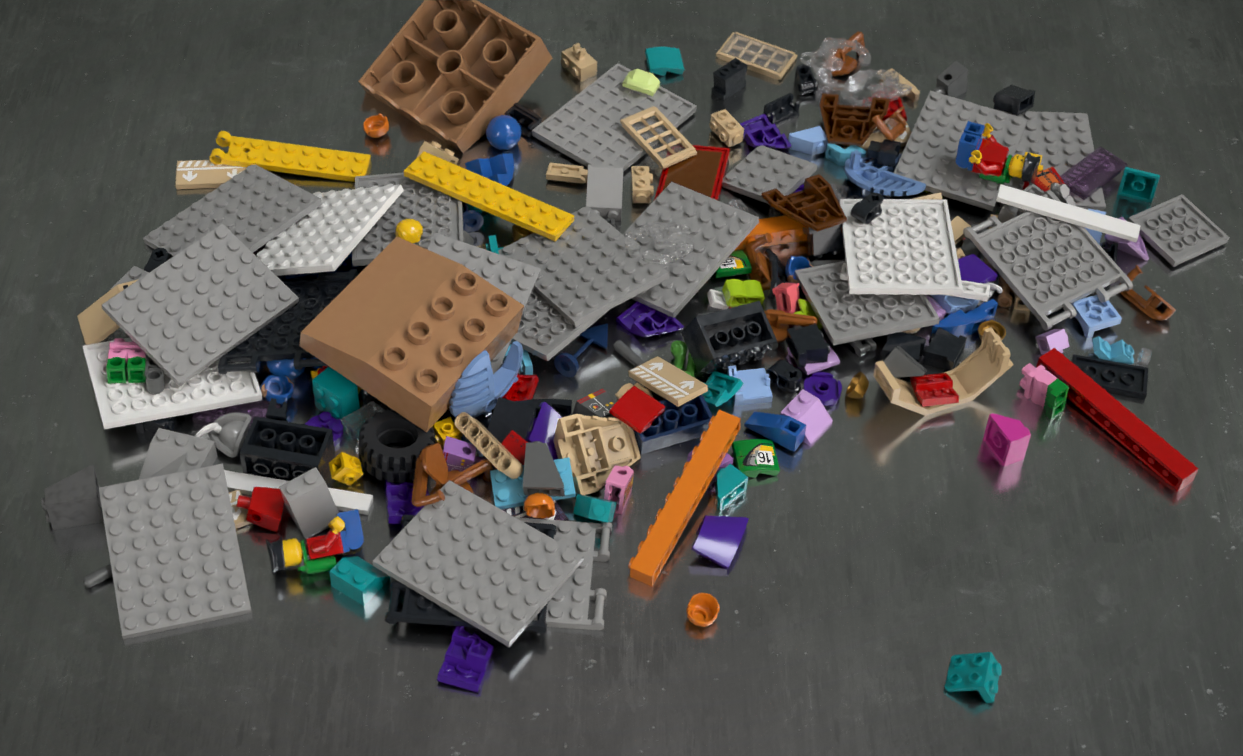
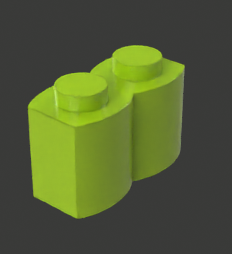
M729 279L725 281L722 288L726 304L729 307H737L760 301L762 305L765 299L761 284L756 280L741 281Z

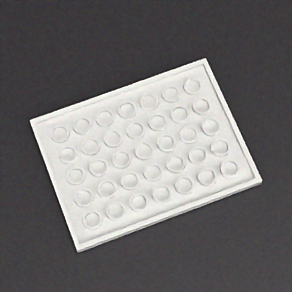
M388 184L381 187H359L353 190H331L324 193L315 192L313 195L321 198L322 205L269 241L265 248L257 253L256 257L276 276L335 271L404 191L402 185Z
M840 199L839 204L847 218V222L842 223L849 294L962 295L963 286L947 200L883 199L881 203L882 214L866 225L851 216L853 206L863 199Z
M131 338L124 339L125 342H133ZM114 340L83 346L87 368L104 429L262 400V393L255 373L251 371H237L219 374L218 364L220 358L180 387L165 373V388L159 394L149 393L146 383H129L127 368L126 383L108 384L106 367L110 349L109 344L114 342Z

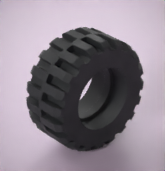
M390 409L384 410L383 413L378 412L374 414L373 418H368L360 428L358 456L362 467L370 475H375L379 480L385 479L391 483L393 481L404 483L405 480H414L416 461L421 451L425 447L435 444L434 429L431 427L428 432H425L396 411H390ZM390 443H402L408 445V447L397 449L390 448L385 445Z

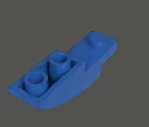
M991 299L988 302H983L979 307L969 310L966 314L961 309L951 313L939 321V324L932 326L931 335L932 333L935 334L939 327L957 337L976 333L982 322L988 321V319L995 316L998 302Z

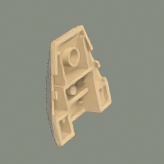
M574 414L558 419L554 436L555 449L558 459L570 458L574 487L577 494L587 495L599 491L606 484V480L614 466L630 467L641 458L633 429L618 418Z

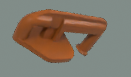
M856 32L824 60L826 77L849 74L857 67V60L846 54L855 46H858L856 54L860 56L866 55L862 32Z
M904 106L884 122L881 120L880 115H876L871 119L877 126L876 130L879 129L886 139L894 141L906 130V121L899 113L905 108ZM886 123H888L891 126V130H889L888 127L885 125Z
M766 233L744 248V253L752 267V271L749 273L751 280L759 281L763 291L769 290L771 285L770 263L767 257L760 252L756 254L755 250L766 243L772 242V237L769 233ZM766 277L768 281L763 283L762 279Z
M1135 265V268L1127 274V277L1133 281L1143 272L1138 265ZM1146 285L1144 288L1152 294L1147 301L1132 289L1120 292V294L1151 319L1164 321L1170 318L1176 311L1174 307ZM1161 303L1167 306L1163 313L1157 310Z
M773 309L764 311L777 342L786 340L789 325L809 326L814 323L817 325V318L814 316L786 313Z
M439 443L425 447L416 461L412 504L415 507H422L445 500L441 490L426 496L428 475L439 485L447 483L448 466Z
M484 459L461 472L457 470L449 471L447 482L450 480L474 494L467 481L484 472L483 479L491 482L490 471L493 470L492 463L488 459ZM436 483V486L432 489L430 495L436 493L437 490H440L444 485H439L438 483Z

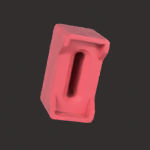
M781 283L772 289L776 298L777 310L792 314L799 311V304L797 302L800 299L799 283Z

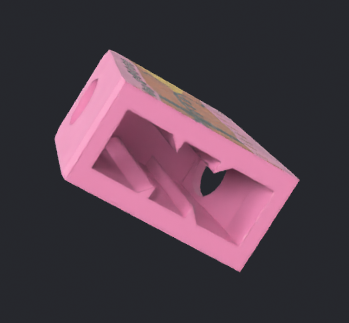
M614 466L605 484L604 499L617 502L615 513L621 515L632 491L634 471L629 466ZM617 491H620L618 494L619 498L615 496Z

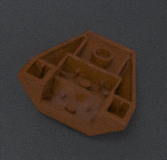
M822 93L820 110L828 143L863 146L877 127L871 119L876 115H880L881 120L888 112L890 99L873 97L871 107L839 105L838 94Z
M820 174L806 178L804 188L801 191L784 196L775 188L761 194L781 214L817 232L847 222V218L831 185Z

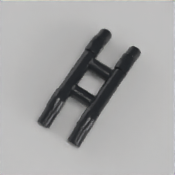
M767 249L765 254L769 259L771 269V285L767 297L774 300L775 295L772 289L781 283H787L786 266L771 249Z

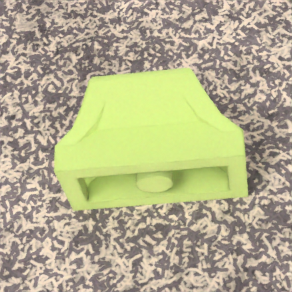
M635 69L629 71L622 82V86L653 96L660 87V81L652 73Z

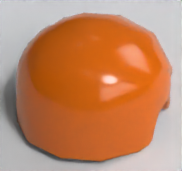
M379 113L377 116L368 117L363 123L364 132L371 138L384 136L389 130L387 116L384 117Z
M534 493L529 495L524 501V511H526V515L529 517L550 518L555 514V504L550 496L544 493Z
M703 592L695 594L687 605V618L696 626L707 627L716 620L720 606L717 599L711 594Z

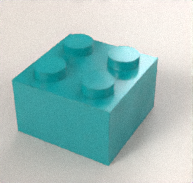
M327 367L312 380L315 405L320 411L330 412L332 417L337 420L340 419L343 424L360 411L357 385L331 367Z

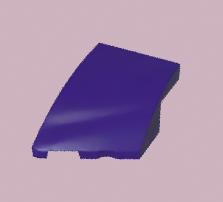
M765 113L740 123L744 128L743 140L752 147H792L785 134L779 132L775 123H770Z
M975 254L958 259L962 281L987 283L996 280L998 274Z
M638 301L616 319V322L626 330L642 337L678 331L684 328L676 318L668 317L666 314Z
M541 402L539 405L541 409L538 417L533 421L532 430L529 432L527 442L540 441L546 443L553 460H557L554 436L558 419L562 417L546 402Z
M385 480L386 511L389 524H401V517L403 515H417L424 507H415L412 504L414 484L404 482L399 485ZM428 488L426 489V496L429 495Z
M705 515L696 532L697 537L691 550L726 569L729 568L749 518Z
M456 626L452 635V641L445 654L444 662L438 673L437 681L479 692L492 655L493 646L483 641L475 633L471 635L465 631L464 626Z

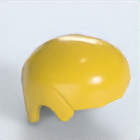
M404 219L397 224L395 229V238L399 237L411 243L419 242L421 235H423V227L415 219Z

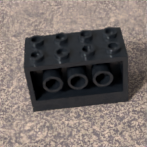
M760 301L697 316L681 332L698 373L706 372L707 374L714 372L720 367L727 369L728 366H732L735 363L741 365L750 359H754V361L764 357V353L772 350V346L777 342Z
M256 416L252 421L240 451L243 473L291 481L315 467L324 481H326L330 470L329 462L335 457L332 429Z

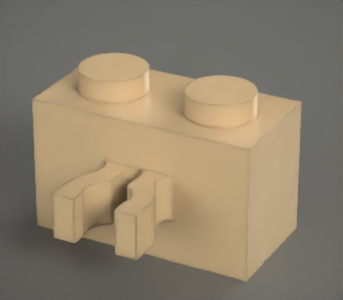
M579 43L561 52V65L580 82L597 75V61L586 52L585 48L582 49Z

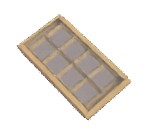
M733 32L716 53V57L723 61L730 62L737 58L748 65V70L776 80H781L798 57L794 52L738 32Z
M652 106L620 120L622 127L662 169L697 155V151L657 107Z

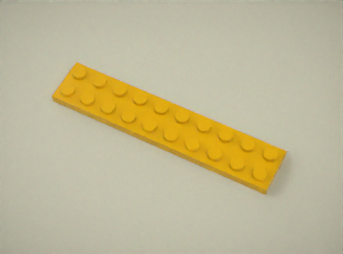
M425 151L404 170V176L553 241H556L574 222V215Z

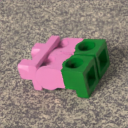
M115 338L114 342L109 344L110 349L106 367L108 384L126 383V368L129 383H146V353L134 341L125 342L122 338Z
M1029 363L1023 367L1021 373L1024 377L1020 380L1019 386L1025 390L1024 397L1027 399L1031 398L1033 403L1042 406L1046 410L1045 415L1049 419H1053L1064 411L1069 386L1045 370V367L1042 365L1036 368Z

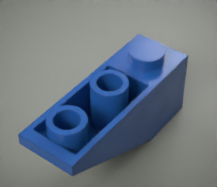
M754 411L744 423L745 427L793 452L804 441L806 424L790 416Z

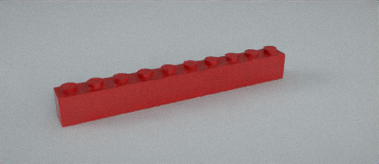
M1053 348L1039 357L1036 368L1040 365L1044 366L1045 370L1069 386L1067 394L1069 400L1177 492L1194 480L1198 468L1079 369L1077 365L1073 364L1064 354Z

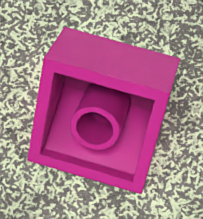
M992 413L989 414L983 440L1005 467L1024 460L1031 434L1029 429L1020 420Z

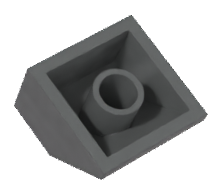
M900 346L895 347L883 361L895 378L923 376L928 371Z

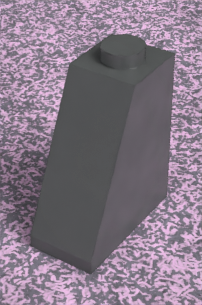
M540 441L526 443L523 491L526 496L534 493H544L548 496H565L563 481L548 446Z

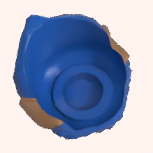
M791 256L785 268L787 281L789 283H798L794 276L795 270L814 266L810 264L806 257Z
M270 375L263 381L260 390L263 398L269 402L273 398L277 400V404L283 405V402L287 403L293 395L294 384L290 382L287 376Z

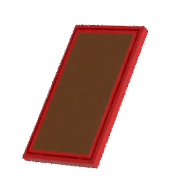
M681 144L671 147L675 153L685 150ZM692 145L697 151V155L662 169L654 200L671 182L719 200L730 156V148ZM667 151L666 157L671 156L672 154Z

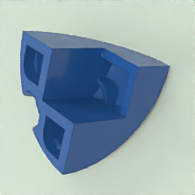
M513 154L478 158L465 163V166L469 171L507 186L514 172Z

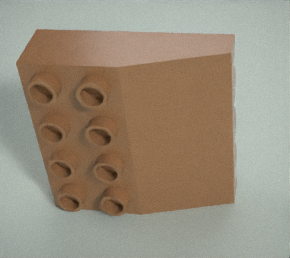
M424 0L358 82L365 92L461 153H464L486 133L487 126L494 117L505 115V112L521 99L552 60V57L540 37L477 0Z
M396 237L301 331L299 346L425 432H428L451 406L452 391L456 388L457 381L462 377L461 374L470 362L484 350L489 353L491 362L515 336L519 329L524 305L462 264Z

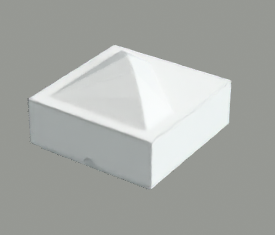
M712 289L707 292L710 307L722 310L728 309L729 306L726 304L723 292Z

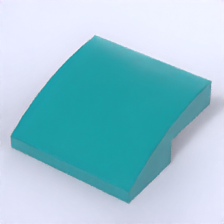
M651 47L645 49L650 73L665 76L667 71L680 75L683 74L684 65L680 49L673 47Z
M714 371L707 382L704 383L708 385V391L702 395L707 404L718 407L735 395L744 383L739 378Z

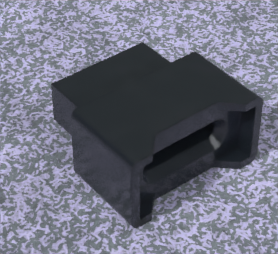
M884 139L883 143L871 140L867 151V158L877 159V164L895 167L901 142Z

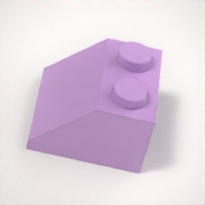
M804 389L780 413V415L790 416L806 424L803 442L809 446L833 422L820 399Z

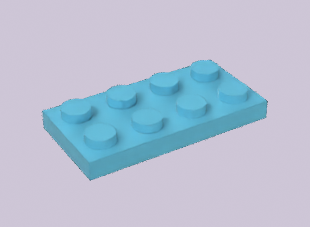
M570 458L554 460L564 484L565 496L550 497L553 501L576 497ZM522 465V474L516 479L509 478L498 469L490 471L495 506L499 509L524 506V501L528 497L524 495L523 491L524 465Z

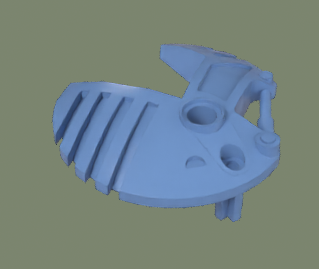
M858 150L851 151L850 159H847L845 162L844 172L848 179L870 192L885 196H910L921 193L926 188L925 183L894 174L902 155L900 153L896 158L895 167L877 164V159L867 158V156L861 157V152H858Z
M518 341L512 342L502 367L494 374L489 353L486 350L470 362L461 374L462 377L457 381L456 388L451 394V406L449 408L455 418L462 412L468 413L473 418L481 414L486 417L491 415L498 398H502L512 384L518 381L517 374L523 360V347Z

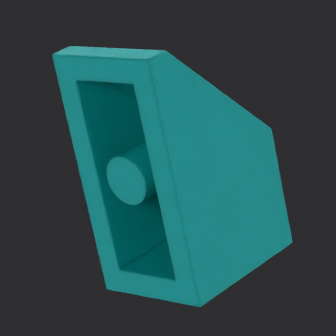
M732 464L721 468L716 474V505L718 511L725 508L747 489L748 476Z
M577 494L573 514L607 523L613 522L617 502Z

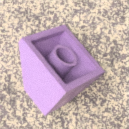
M1140 233L1137 242L1109 234L1104 236L1108 244L1118 243L1119 250L1142 260H1149Z

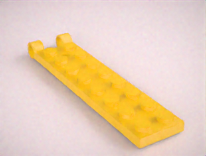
M226 131L218 133L216 143L221 147L228 146L227 154L223 150L216 148L212 150L209 158L216 165L224 164L247 168L255 164L268 171L355 182V176H367L371 161V155L236 137L231 136Z

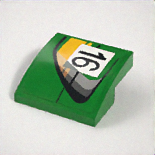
M742 250L733 251L714 274L716 278L751 273L752 267Z
M748 439L732 443L736 468L746 476L756 478L759 473L777 476L780 472L773 441Z

